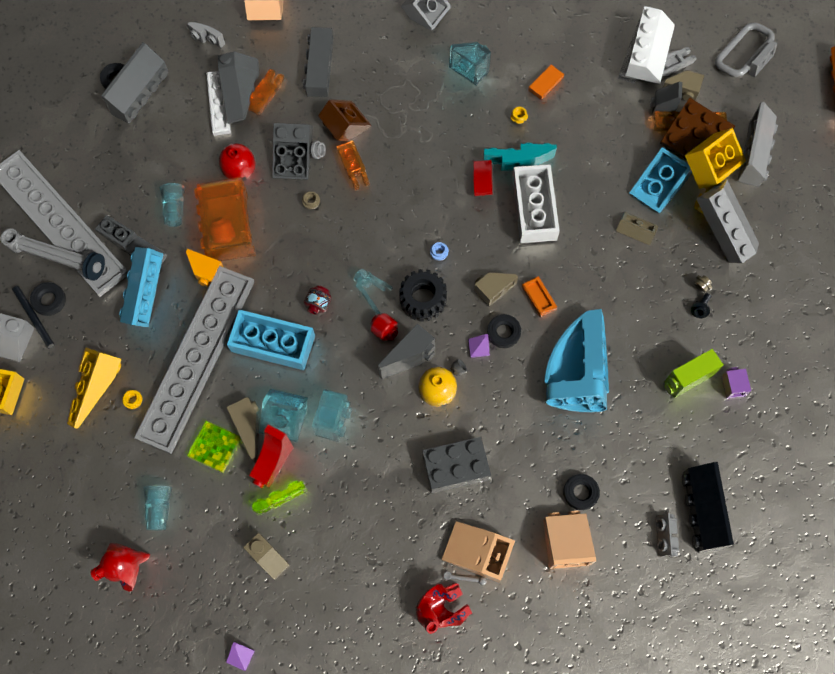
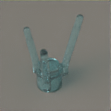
M361 269L354 277V280L357 282L356 287L362 292L376 314H380L364 287L368 288L373 284L382 291H385L384 287L390 290L393 287L370 272L368 273L365 269Z

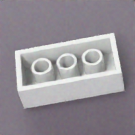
M551 164L514 167L512 180L520 243L557 241L560 230Z

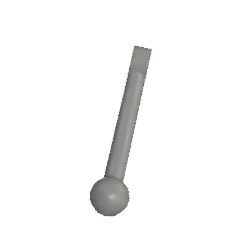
M450 572L444 573L445 580L458 579L479 582L480 585H485L487 582L485 577L474 578L453 575Z

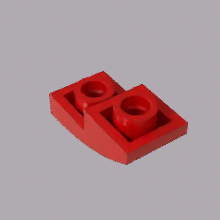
M492 160L474 161V196L493 195Z

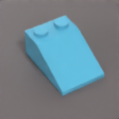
M662 147L632 188L630 194L660 213L692 174L691 168L688 163Z

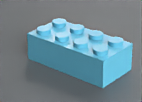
M239 310L227 346L233 353L305 370L315 333L311 327Z

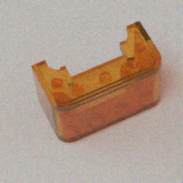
M238 177L197 184L194 192L196 199L199 200L196 210L198 216L201 217V221H198V227L203 235V238H200V245L204 249L205 256L218 261L256 256L255 247L252 246V234L250 232L247 209L248 193L243 178Z

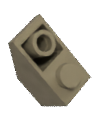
M687 70L666 79L663 88L677 82H682V99L687 101L689 98H692L696 101L704 75Z

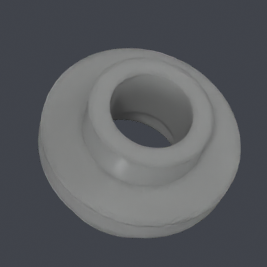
M314 141L310 146V153L314 159H320L326 153V147L320 141Z

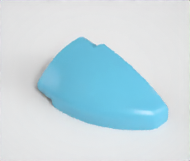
M602 309L589 310L583 313L566 329L555 345L545 373L546 403L548 405L576 412H603L607 410L609 380L606 334Z

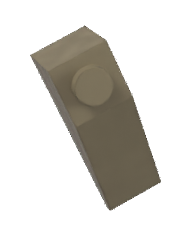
M246 397L228 406L227 410L251 460L256 463L259 445V417L257 412L260 410L255 401L251 402L249 397Z

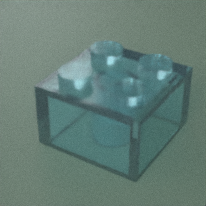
M324 389L312 424L316 436L339 442L340 437H344L346 431L344 423L346 418H350L352 412L351 403L347 395Z

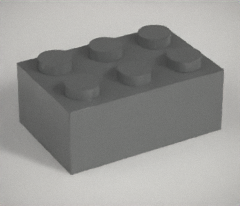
M482 437L423 450V459L431 493L484 482L491 478Z

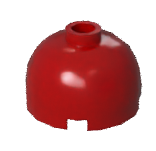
M238 143L230 144L221 151L219 156L220 169L223 175L230 180L239 181L240 178H248L254 172L256 166L255 158L251 150L245 145Z

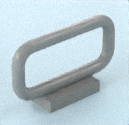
M758 23L746 24L716 57V67L733 77L743 76L748 71L749 75L756 77L775 54L778 43L774 42L775 35L773 31ZM749 30H756L768 37L741 69L735 70L723 64L722 60Z

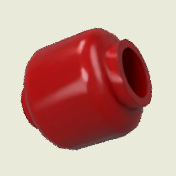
M387 313L377 314L372 318L370 322L371 332L380 340H393L398 335V322Z

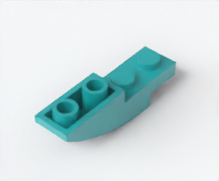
M528 142L520 144V150L513 148L484 149L483 161L492 160V164L501 165V171H513L514 167L536 166L554 158L557 145Z

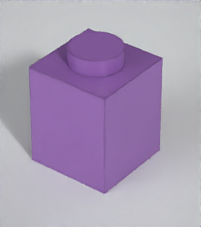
M738 367L729 368L721 376L726 399L744 397L751 392L746 369H739Z

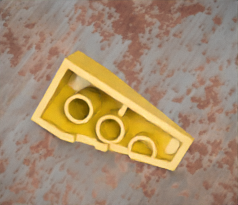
M87 347L85 348L78 372L82 373L81 379L75 384L77 398H74L71 403L68 425L76 429L79 428L114 380L116 373L120 371V358Z

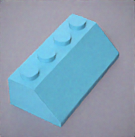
M135 247V251L131 255V270L127 274L128 285L123 293L124 305L119 313L120 322L149 327L163 253L150 248Z

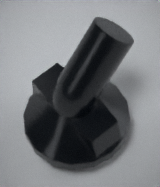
M705 293L700 302L696 300L691 306V313L694 317L702 319L710 314V307L707 303L712 296L709 293Z

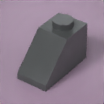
M682 82L671 84L656 91L655 96L651 97L650 108H653L652 115L674 117L682 99Z

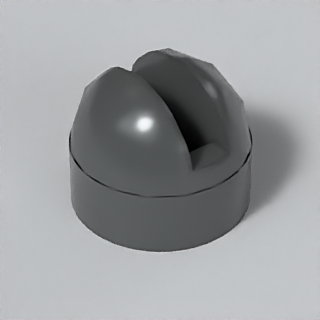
M457 359L452 363L450 369L455 371L454 375L461 376L467 372V367L461 359Z

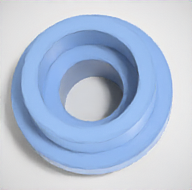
M437 242L431 246L430 255L433 259L440 261L448 256L449 250L444 243ZM441 250L443 253L437 254L436 251Z

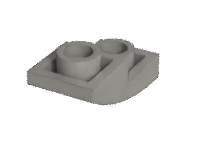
M188 23L189 33L193 39L199 40L203 44L208 40L212 45L216 44L220 48L225 45L223 35L218 30L201 23Z

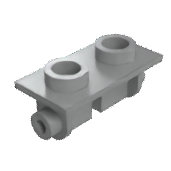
M670 513L657 515L656 528L659 557H677L678 552H680L678 538L672 537V534H678L677 519L674 514Z

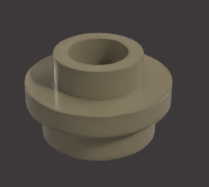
M309 191L302 197V204L307 209H315L320 204V197L317 193Z
M698 275L696 277L697 280L694 284L701 291L706 292L712 289L710 285L712 282L705 275L702 277Z

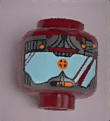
M318 285L309 289L304 300V305L308 308L307 311L309 313L318 315V313H325L332 299L329 290Z

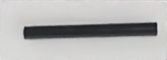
M13 287L12 291L47 348L54 347V342L20 287Z

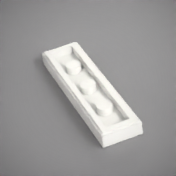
M219 71L207 72L212 133L214 136L231 134V126L226 118Z

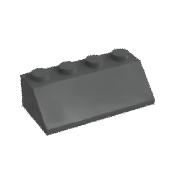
M142 42L101 95L113 116L128 124L132 119L136 118L139 110L147 103L151 94L157 90L161 81L167 77L169 71L165 61L147 44Z

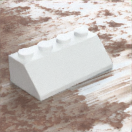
M644 6L625 76L660 84L675 26L662 10Z

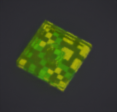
M205 421L187 456L224 473L241 441V437Z

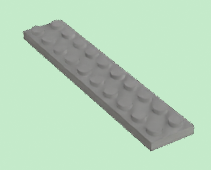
M20 150L0 163V184L56 247L84 256H88L92 252L100 253L104 256V271L100 278L95 281L86 279L83 276L82 270L76 269L99 297L127 276L128 270Z
M219 266L134 437L136 440L172 454L233 328L238 311L242 309L255 282L254 279Z

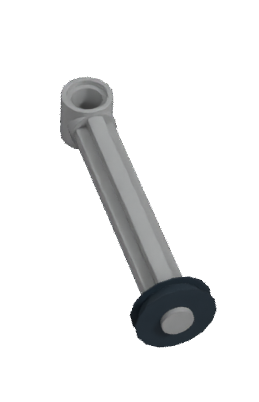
M12 228L6 229L0 237L2 244L14 253L23 251L82 270L83 276L92 281L100 278L105 268V258L100 253L92 252L88 256H84L28 238Z

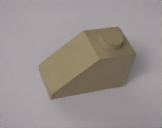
M489 272L485 276L481 275L476 279L474 292L490 306L517 284L518 276L516 274Z
M260 533L243 547L274 580L289 566L285 559Z

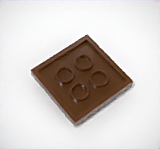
M689 98L660 144L687 160L685 155L711 135L730 128L734 130L735 125L692 98Z

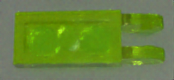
M294 481L288 485L287 489L271 493L270 497L266 500L262 498L257 499L252 504V510L256 514L261 515L308 492V489L303 481Z

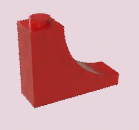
M269 424L264 430L265 438L262 450L249 475L253 479L252 483L261 489L264 486L267 488L271 487L294 448L284 432Z

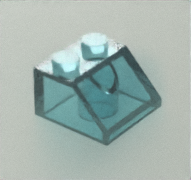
M478 42L452 44L450 46L449 68L477 86L489 73L491 51Z
M270 389L263 399L259 433L264 434V430L269 424L284 432L290 441L297 442L306 415L308 397Z

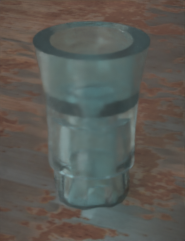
M167 183L160 186L164 224L170 227L182 225L186 187L181 184Z
M143 487L145 495V520H147L146 530H166L172 487Z

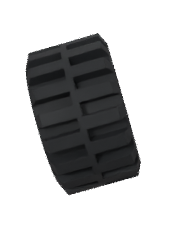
M419 269L418 273L413 271L411 276H405V281L401 282V288H399L401 308L403 311L405 310V314L408 317L412 315L414 320L420 318V321L424 322L425 318L430 321L432 316L437 318L439 312L442 313L444 311L447 301L446 283H443L442 277L438 278L436 272L431 274V270L427 269L426 272H423V269ZM419 289H427L434 294V297L430 301L419 302L412 295Z

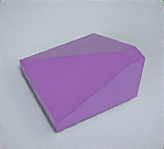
M488 334L468 339L470 358L490 356Z
M233 642L226 663L246 671L255 651Z

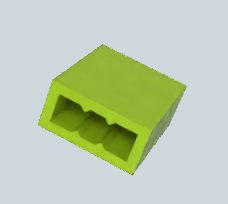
M711 349L673 370L664 381L665 389L676 398L713 377L724 364L715 351Z

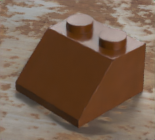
M328 100L318 115L323 121V125L330 130L332 136L338 141H350L372 126L356 105L348 100Z

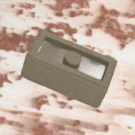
M624 212L616 231L650 245L658 225Z

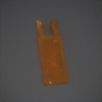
M269 69L265 78L262 79L249 99L251 103L248 110L261 115L277 93L284 80V75H277L274 83H271L275 70Z
M354 141L336 146L355 190L359 189V183L356 179V176L359 175L362 176L363 183L369 186L370 182Z

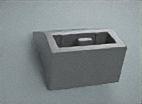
M274 123L272 178L309 179L312 125Z

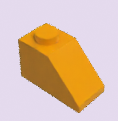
M190 249L186 250L198 283L204 287L210 286L219 266L224 267L222 262Z

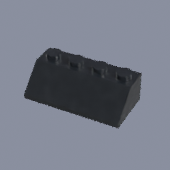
M718 462L686 469L682 474V484L686 486L687 490L685 501L686 505L690 507L691 512L689 522L690 526L694 528V547H697L698 552L724 550L733 546L734 542Z

